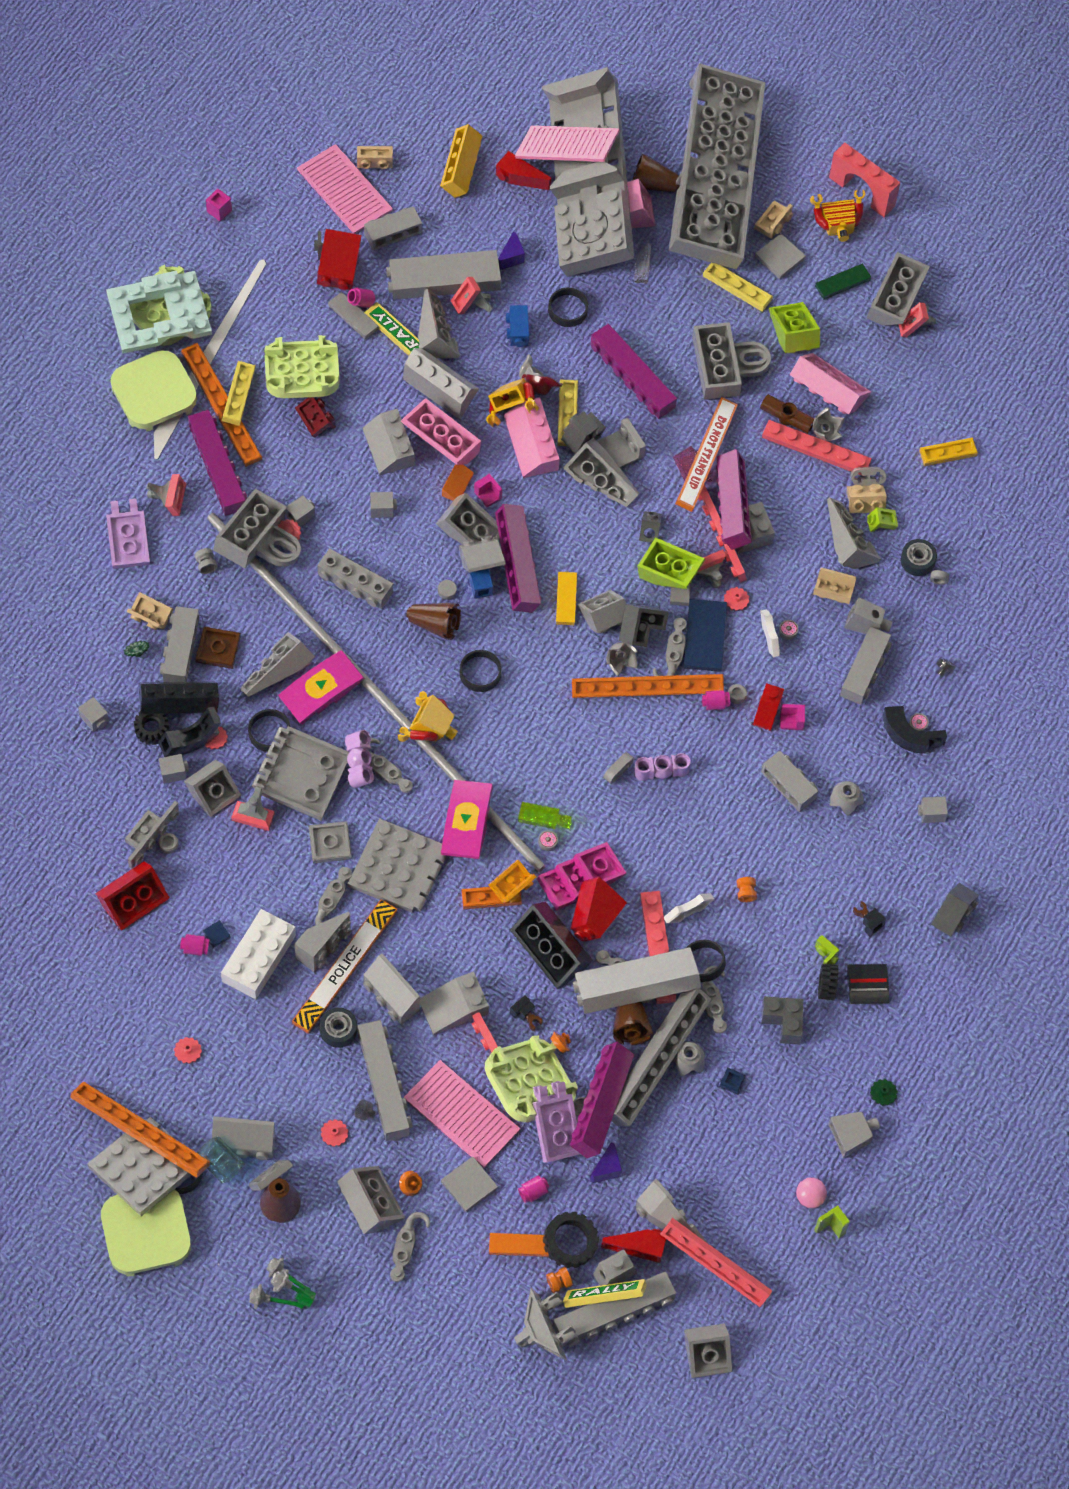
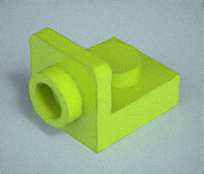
M879 507L875 508L867 516L869 530L874 532L879 527L895 530L898 527L896 511Z
M821 935L816 940V951L821 956L827 957L823 964L835 965L839 960V949Z

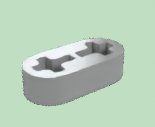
M858 467L852 470L850 477L855 485H881L886 480V473L880 467ZM859 472H861L863 476H867L861 477L860 481H858L857 478H855V476H858ZM876 472H879L882 476L876 480L875 477H870V475H876Z
M625 752L605 772L603 778L610 784H613L632 765L635 758L628 752Z

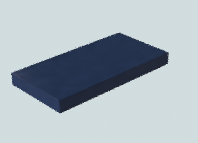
M689 599L684 668L722 671L727 602Z

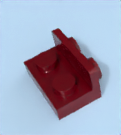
M308 397L295 407L313 437H317L328 427L336 428L333 422L335 418L329 411H326L324 408L326 404L320 397Z

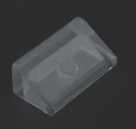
M650 243L646 244L636 253L635 283L647 284L651 255Z

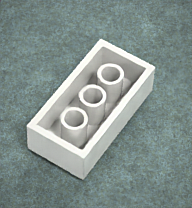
M261 909L222 970V982L257 999L296 936L295 926Z

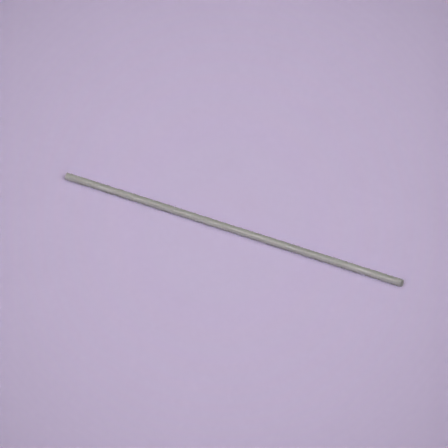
M211 513L207 517V520L219 532L224 528L225 524L215 513ZM254 557L249 563L253 569L333 654L342 650L263 564ZM346 654L365 678L360 683L402 727H406L411 732L410 726L412 723ZM415 740L453 782L454 780L466 781L429 741ZM490 807L488 819L538 872L542 871L545 868V864Z

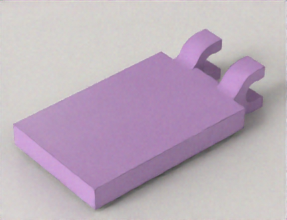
M129 499L131 512L119 513L118 501H111L112 514L106 515L113 569L150 565L144 511H138L137 499Z
M552 1082L551 1086L554 1094L549 1096L547 1086L533 1087L534 1095L538 1100L533 1102V1108L537 1113L535 1120L543 1162L546 1163L580 1154L570 1146L572 1133L577 1126V1119L572 1094H566L565 1082Z

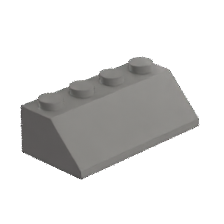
M897 252L871 305L867 319L881 325L903 324L930 266Z
M414 348L404 364L403 380L458 419L462 418L479 390L478 387L423 348Z

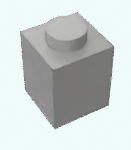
M370 492L371 518L393 517V510H397V499H393V492Z
M302 495L287 506L286 517L289 520H294L301 527L315 517V505L310 499L307 500Z
M94 697L78 707L80 717L93 732L105 727L109 721L108 713Z
M182 754L159 758L163 784L186 779L185 772H189L187 760L183 761Z
M923 797L921 805H918V816L922 817V823L946 821L948 815L946 797Z

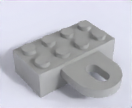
M730 322L694 326L692 339L704 399L740 396L741 378L759 376L768 370L771 361L769 350L758 342L734 343ZM749 356H760L762 357V360L755 362H747L744 360V358Z
M255 489L216 536L214 551L243 568H246L256 555L273 565L284 567L290 566L298 560L301 546L295 536L278 527V524L285 519L287 506ZM280 545L289 550L291 553L284 554L283 552L277 550L274 546Z

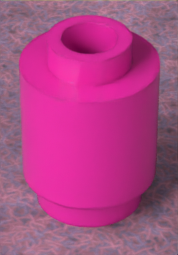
M354 288L348 292V302L353 306L370 308L375 302V295L372 290Z
M724 690L706 691L705 695H702L703 707L706 706V710L725 709V707H730V694Z
M186 934L185 938H181L180 949H184V954L207 955L209 939H205V936Z
M538 1175L523 1183L518 1192L525 1203L533 1202L548 1193L549 1184L544 1177L541 1178Z

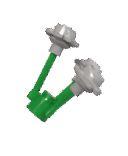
M283 1257L280 1259L273 1258L266 1268L269 1271L268 1277H272L273 1291L279 1292L284 1287L288 1290L292 1289L297 1292L295 1299L298 1301L271 1297V1295L265 1294L262 1284H259L258 1288L251 1290L249 1302L254 1304V1309L256 1310L263 1302L281 1303L303 1309L304 1306L309 1308L312 1305L316 1293L288 1274L289 1270L284 1268Z

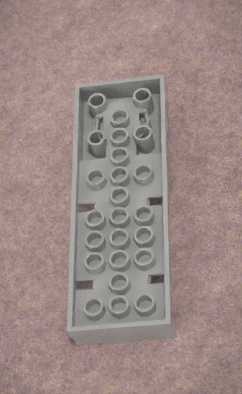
M699 63L689 82L693 94L683 168L676 180V184L680 185L676 193L669 251L737 269L744 259L765 82ZM698 100L705 101L704 106L697 104ZM744 114L754 115L755 120L749 119ZM691 152L697 153L698 157H691ZM738 165L748 168V173L738 170Z
M606 67L542 86V90L549 99L551 126L558 127V122L564 121V125L559 127L617 128L620 130L604 162L554 160L556 180L550 186V190L557 198L558 203L554 208L559 267L569 277L634 259L617 78ZM614 106V111L603 112V109ZM613 160H619V164L613 166L609 164Z

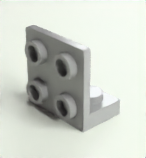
M628 418L621 420L619 431L597 441L608 452L619 468L645 457L646 445Z

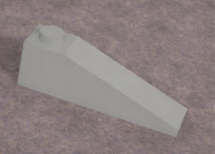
M427 288L424 290L419 326V348H423L435 358L460 357L458 344L455 338H451L449 331L452 329L443 318L446 314L439 297Z
M594 438L586 442L563 467L577 482L592 487L591 489L607 495L608 498L625 507H628L640 494L608 452Z
M829 497L827 503L834 547L840 564L844 567L848 566L856 569L879 562L881 558L871 542L867 543L862 537L864 532L852 523L854 519L842 502Z
M288 632L273 646L271 656L268 659L264 658L262 660L260 670L253 672L240 690L249 697L309 666L315 656L299 639Z
M657 1179L637 1199L636 1211L642 1218L645 1217L649 1222L661 1229H664L669 1221L674 1218L707 1242L693 1224L687 1223L684 1211L676 1209L672 1202L674 1198Z

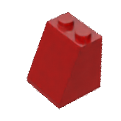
M331 229L325 230L317 284L341 290H351L353 288L362 235Z
M600 876L585 880L581 884L570 929L580 941L586 942L598 939L604 934L627 902Z

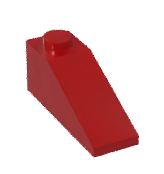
M510 151L496 164V176L502 181L513 185L550 190L552 180L550 176L523 159H516L515 154Z
M646 1229L604 1237L601 1248L615 1252L625 1250L627 1255L660 1263L666 1238L660 1235L662 1231L659 1229Z

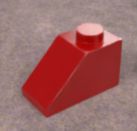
M766 683L753 722L754 726L771 731L783 698V688Z

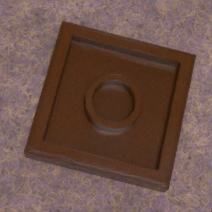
M203 627L195 659L196 663L233 669L241 633Z

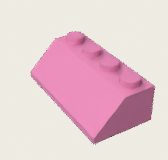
M814 353L800 356L790 373L794 377L795 382L809 387L808 390L810 392L824 397L823 400L825 402L836 405L843 414L854 413L871 394V391Z
M540 397L534 399L539 407L538 411L533 408L530 414L525 408V403L527 402L525 401L504 414L523 478L559 470L560 459Z
M426 398L401 420L404 425L456 465L468 464L480 452L481 440Z

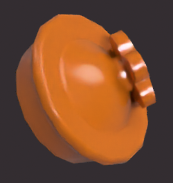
M553 1032L550 1039L557 1049L562 1053L570 1051L567 1045L571 1043L570 1036L565 1033L559 1035L557 1032Z
M414 1171L404 1172L399 1180L400 1190L407 1196L417 1194L422 1187L421 1177Z

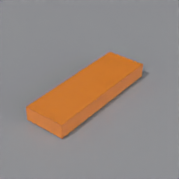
M490 887L461 889L463 910L522 905L521 891L518 893L520 896L515 901L502 903Z
M490 1233L489 1255L549 1256L548 1252L544 1250V1235Z

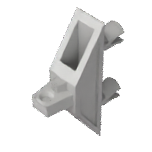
M532 1288L530 1289L524 1320L526 1327L514 1339L521 1348L537 1344L539 1347L567 1361L562 1349L563 1344L577 1338L578 1335L575 1333L576 1330L572 1325L558 1334L555 1333L548 1317V1311L563 1303L557 1291L546 1299L541 1300L539 1294Z

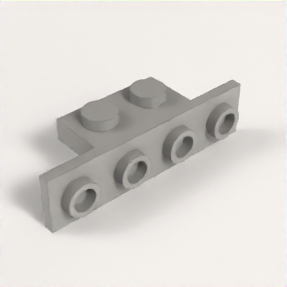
M174 801L161 818L148 810L126 836L125 842L135 848V851L128 858V864L131 869L136 864L141 863L145 852L153 848L157 837L163 835L167 830L169 822L177 818L179 815L178 802Z

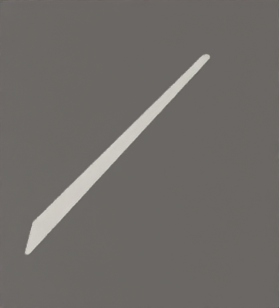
M264 260L258 262L203 353L209 364H211L265 267L266 262ZM191 372L189 378L196 390L199 383ZM182 414L158 425L154 432L155 459H158Z

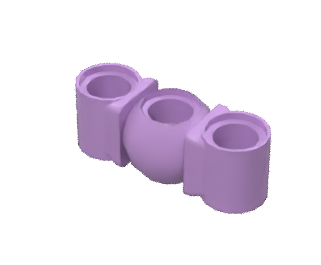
M366 730L349 734L345 738L346 750L349 751L347 762L351 767L348 769V781L353 788L371 784L374 780L373 768L370 767L372 756L368 751L371 749V738Z
M684 753L671 755V758L667 755H659L654 759L652 757H641L635 763L634 775L640 781L654 779V776L658 779H666L671 775L672 777H683L689 772L691 760ZM682 763V764H684L685 766H684V767H680V766H678L677 764ZM664 765L666 766V768L661 769L658 766ZM640 767H645V768H647L648 770L642 771V770H640L639 768H640Z

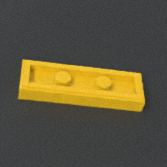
M973 437L921 447L919 450L924 466L975 457L978 454Z
M558 572L557 625H575L577 573Z

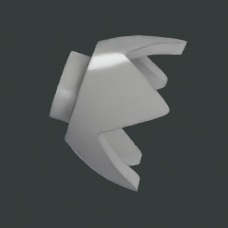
M829 407L824 409L814 418L813 430L815 435L825 441L836 440L842 437L839 430L843 425L844 418L831 416Z
M615 643L607 652L606 663L619 676L624 666L637 669L635 653L638 651L628 643Z
M843 781L834 786L830 797V806H840L843 812L849 816L857 805L864 804L863 793L857 784L851 781ZM849 791L851 795H846L844 792Z
M686 1041L682 1044L672 1062L676 1063L677 1070L681 1076L687 1075L692 1070L703 1072L705 1052L697 1043ZM690 1052L693 1056L687 1057L686 1053Z

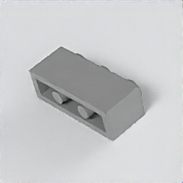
M414 206L404 208L393 214H387L376 220H370L364 224V234L372 250L422 233V222Z
M779 751L763 763L761 770L763 775L799 812L817 799V786L812 781L809 782L803 771L792 764L789 756Z

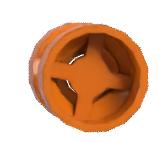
M742 877L737 879L739 901L752 902L757 899V892L754 889L756 887L755 878Z
M566 1267L560 1268L556 1273L546 1274V1279L552 1293L559 1292L563 1287L569 1288L573 1286Z

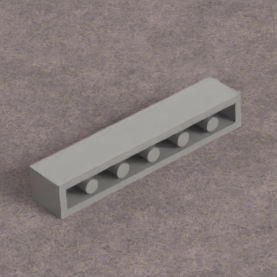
M381 1020L357 1025L358 1036L385 1140L389 1141L397 1139V1137L409 1136V1128H412L410 1116L406 1117L405 1110H408L406 1099L401 1098L400 1092H403L400 1080L396 1079L395 1075L398 1074L396 1062H392L390 1057L393 1056L391 1044L387 1045V1028L382 1026Z
M666 1271L645 1280L647 1286L642 1297L588 1304L554 1319L553 1327L557 1334L572 1325L576 1330L575 1333L578 1335L577 1338L563 1344V1347H573L579 1344L581 1339L586 1337L588 1339L594 1338L604 1329L610 1331L616 1328L618 1323L623 1321L625 1323L631 1322L641 1313L646 1315L653 1312L655 1307L660 1305L665 1307L673 1303L676 1291Z

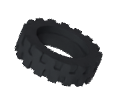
M564 1212L562 1215L554 1217L548 1224L543 1237V1243H545L544 1250L548 1252V1257L551 1260L556 1261L557 1265H564L566 1268H578L580 1265H585L597 1251L599 1237H597L598 1230L594 1228V1223L591 1220L586 1219L587 1216L579 1215L578 1212ZM563 1225H573L583 1231L587 1239V1246L583 1253L579 1255L564 1253L555 1241L557 1229Z

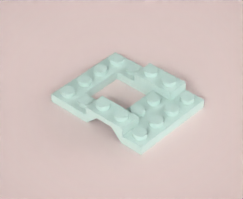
M177 271L141 278L142 282L106 289L122 354L157 347L173 337L186 336L194 339L212 335L195 271L178 274ZM164 297L170 320L153 323L154 327L136 331L129 304Z

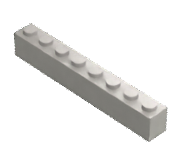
M700 988L680 994L626 1078L612 1118V1122L616 1126H631L711 1001V998Z

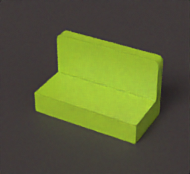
M837 1205L818 1218L814 1231L817 1234L830 1226L837 1237L840 1238L846 1234L850 1221Z

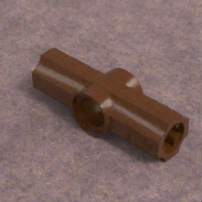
M769 394L763 399L760 409L779 418L780 423L783 425H792L807 434L810 433L813 428V417L797 410L793 403H784Z

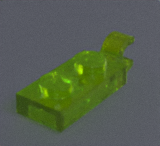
M522 802L518 822L555 830L557 825L570 829L572 817L560 815V809Z

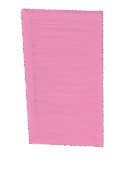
M531 126L515 157L516 159L604 162L620 130L617 128Z
M336 144L297 167L299 173L353 234L364 229V224L368 221L379 219L393 211V208Z
M441 1060L404 1096L412 1107L470 1157L473 1156L483 1168L520 1131L516 1124Z

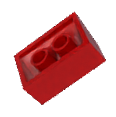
M145 861L95 893L105 911L121 931L170 898L153 867Z

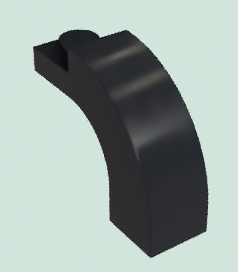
M904 706L884 708L882 716L885 729L898 746L910 752L924 754L927 753L929 746L937 748L945 745L947 738L946 730L926 732L916 730L907 722Z
M207 708L200 719L187 728L166 731L158 741L164 757L178 754L185 755L211 742L219 734L218 727L221 724L220 717L215 708Z

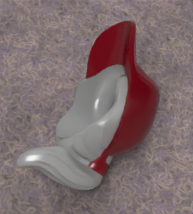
M530 354L527 355L525 362L520 368L519 376L533 386L534 395H546L553 387H562V383L550 377H544L538 369L533 367L532 357Z

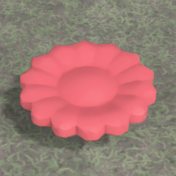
M285 519V521L282 520L278 524L279 528L292 534L298 540L300 539L301 527L298 526L297 522H294L292 519Z
M730 588L724 594V602H727V607H730L731 610H743L750 601L749 595L742 588Z
M218 727L219 734L205 745L207 748L219 749L227 743L228 735L226 730H223V727Z
M188 1037L180 1039L174 1048L175 1057H177L178 1061H182V1063L190 1064L196 1062L202 1053L201 1045L198 1044V1041Z
M336 1119L324 1123V1127L321 1128L323 1142L333 1147L345 1143V1139L348 1138L346 1124Z

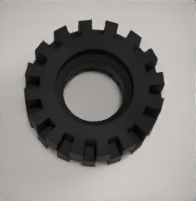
M139 712V716L136 715L134 721L136 737L140 738L142 743L145 741L147 745H149V742H152V745H156L155 741H159L164 733L169 731L168 717L165 713L141 714ZM149 721H156L159 727L155 731H147L144 725Z
M821 965L818 999L835 1000L838 986V965Z

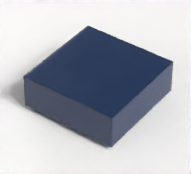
M220 920L203 930L204 935L209 939L213 948L230 938V934Z
M727 1067L719 1087L738 1095L746 1075Z

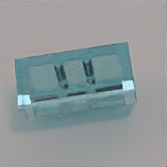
M219 1136L210 1139L197 1151L199 1155L210 1161V1166L207 1169L221 1183L231 1182L245 1165Z

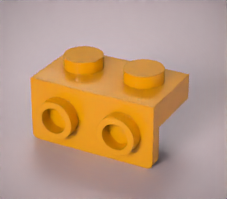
M516 860L488 885L502 903L508 901L511 903L520 896L518 893L522 889L527 890L534 884L533 880L536 876L535 874H530L520 860Z

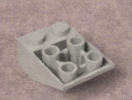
M346 912L307 929L295 943L296 959L313 972L318 967L322 968L327 961V956L337 950L339 947L338 943L342 938L346 939L351 932L350 913Z

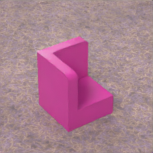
M215 190L206 199L207 212L221 221L232 211L231 198L221 190Z
M490 474L474 483V492L486 507L502 499L503 490Z
M782 704L780 729L803 730L805 724V705Z

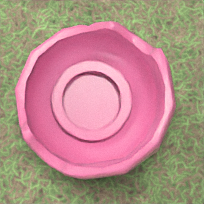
M814 1177L801 1181L796 1190V1196L800 1204L807 1208L819 1207L824 1203L827 1195L824 1183Z

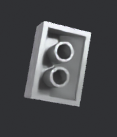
M398 409L380 413L363 427V432L379 475L415 466V454L405 427L401 422L402 419Z
M380 954L364 973L363 985L368 992H373L376 995V1000L380 1006H385L389 1010V1016L402 1025L420 1011V996L383 954Z
M213 1116L212 1153L218 1156L236 1155L238 1158L252 1156L259 1160L273 1158L276 1136L275 1124L269 1121Z
M379 1166L351 1169L337 1181L342 1194L350 1206V1210L353 1212L364 1234L379 1232L405 1219Z

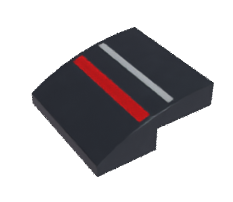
M887 964L847 965L849 1004L889 1003Z

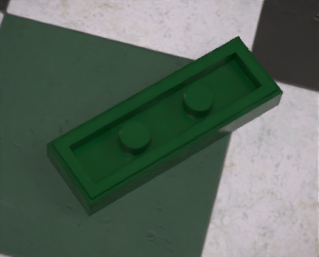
M862 263L816 282L815 287L823 300L870 281L871 276Z

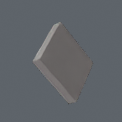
M779 234L755 253V257L779 279L806 258L782 234Z
M347 821L309 825L313 863L352 859Z
M473 1156L441 1179V1183L465 1212L498 1189L495 1182Z
M278 1160L249 1183V1187L252 1191H261L274 1179H277L293 1166L289 1160Z

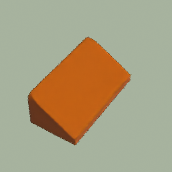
M455 464L442 488V497L454 501L456 497L464 494L474 472L465 465Z

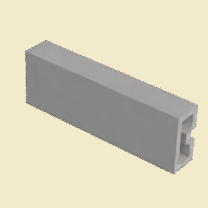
M497 250L389 259V267H386L387 278L391 279V282H388L389 293L393 294V300L424 297V290L427 288L436 296L456 294L467 277L475 279L481 292L501 290Z
M690 947L575 973L576 981L573 982L574 992L579 993V995H576L578 1006H583L585 1014L701 988L699 972Z

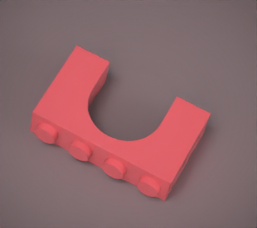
M844 143L833 154L829 178L843 188L854 177V174L861 177L872 191L873 197L870 208L885 217L896 205L900 182L851 146Z

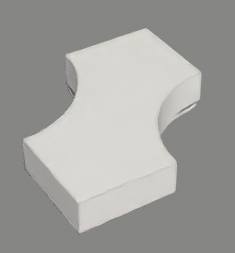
M767 609L760 610L762 629L767 639L769 653L773 657L780 656L779 640L774 628L772 615Z
M711 893L699 894L693 900L676 906L664 917V920L668 924L679 923L686 917L702 911L714 900V897Z

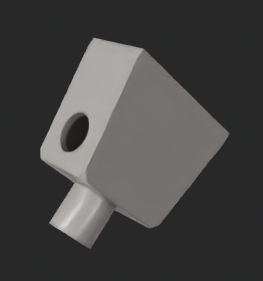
M858 598L848 613L844 628L867 634L870 627L889 632L892 621L883 618L885 609L862 598Z
M862 1112L831 1117L828 1124L843 1158L870 1144L873 1138L872 1131L880 1129L876 1117L866 1121Z
M621 1250L601 1261L593 1276L599 1286L621 1283L637 1274V1271L625 1250Z

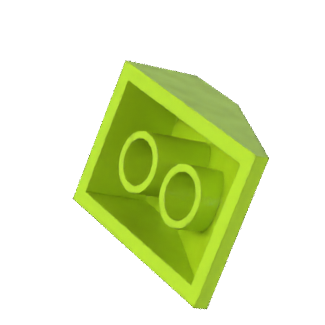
M804 302L769 307L779 344L785 353L820 348V328Z
M655 537L637 566L639 578L655 585L687 589L704 563L705 558Z

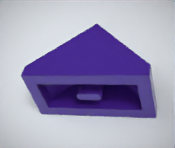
M512 232L498 258L499 270L525 263V252L515 232Z
M613 1142L610 1143L591 1173L590 1182L592 1183L621 1177L622 1169L616 1146Z

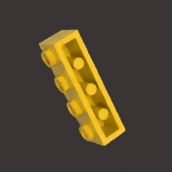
M469 124L455 130L440 185L454 198L468 192L478 151L481 146L482 135Z

